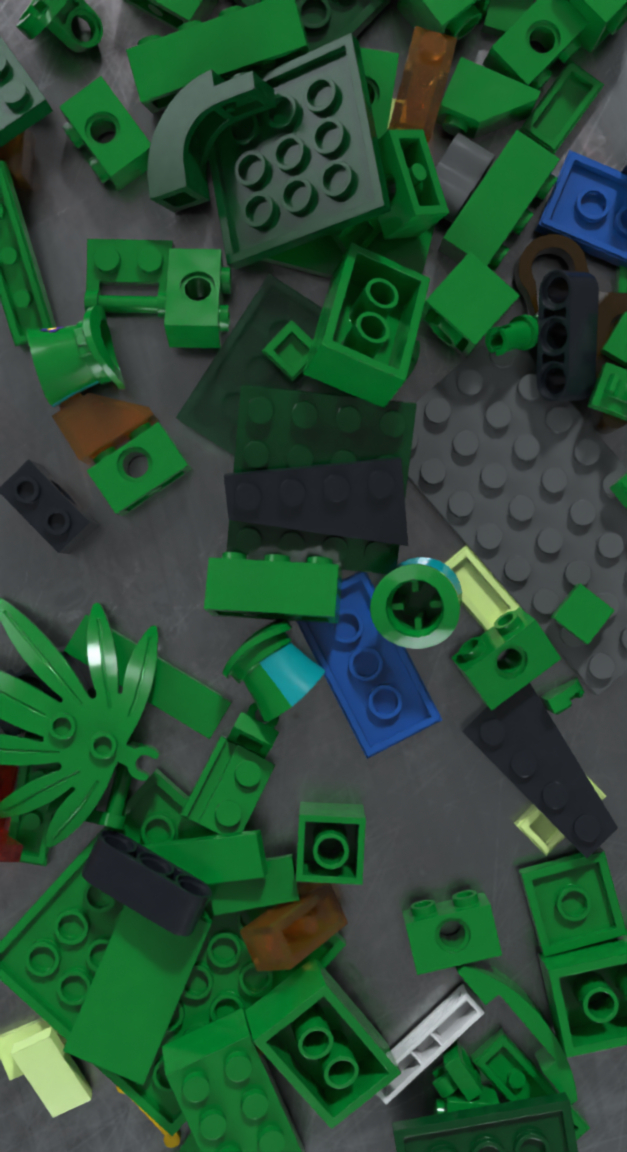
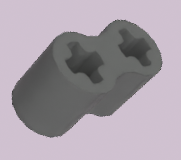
M460 132L455 136L442 159L435 167L449 210V214L443 218L453 224L484 178L496 156Z

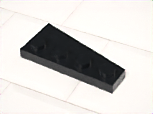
M401 457L227 473L224 475L229 520L408 546Z
M530 683L492 711L487 706L462 730L586 858L618 829Z

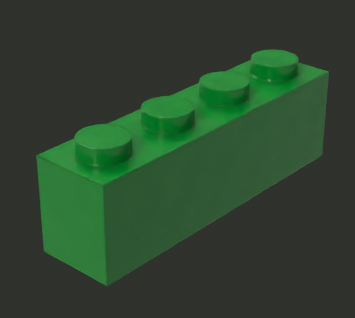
M260 0L259 3L245 8L242 6H232L222 10L217 18L205 22L198 20L189 21L180 25L177 32L163 37L160 35H150L140 39L137 42V46L126 49L140 102L154 114L165 110L183 87L211 69L226 81L230 80L233 75L241 72L253 71L259 76L311 52L297 1Z

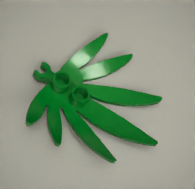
M0 598V621L14 647L37 676L63 699L62 702H59L31 684L0 670V719L44 738L43 741L26 737L0 734V765H40L56 762L61 764L60 770L28 782L0 802V818L17 816L40 808L61 796L71 787H74L75 790L57 809L48 827L45 845L51 848L70 836L92 813L106 791L118 762L126 765L129 773L137 780L147 781L150 776L149 772L139 768L138 758L142 755H148L157 760L160 755L159 750L151 745L136 747L127 742L144 712L154 682L159 646L158 627L150 626L136 645L126 668L122 693H119V666L113 632L102 604L95 603L92 605L87 631V655L96 697L91 698L70 664L50 639L21 611L5 599Z

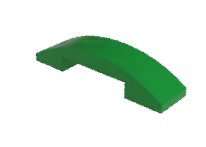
M482 960L455 966L458 974L485 1005L498 995L504 999L543 1045L534 1053L542 1072L560 1093L566 1092L570 1105L574 1104L578 1099L569 1062L550 1024L534 1001L512 979Z

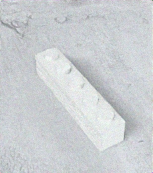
M464 983L391 1050L401 1074L376 1093L386 1105L485 1013L480 1000Z

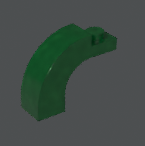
M212 69L199 75L183 87L162 114L152 137L147 166L150 200L174 213L209 201L207 160L213 143L220 133L234 122L276 107L274 89L253 71L237 73L230 80L226 81Z

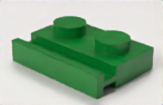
M222 736L219 737L180 816L197 823L217 835L243 832L273 772L275 764L239 745L227 741Z

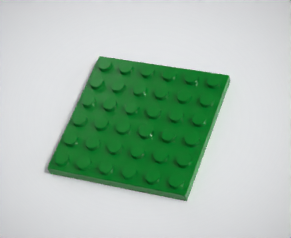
M158 768L125 803L122 816H125L126 820L123 830L107 826L101 830L119 832L141 845L217 835L197 823L180 816L188 796ZM100 832L0 941V980L66 1040H68L124 908V904L88 883L81 873ZM210 897L202 915L213 919L211 927L144 1085L94 1065L171 1136L186 1122V1119L165 1076L162 1046L240 1008H243L245 1012L314 956L326 968L346 946V939L302 899L214 916Z

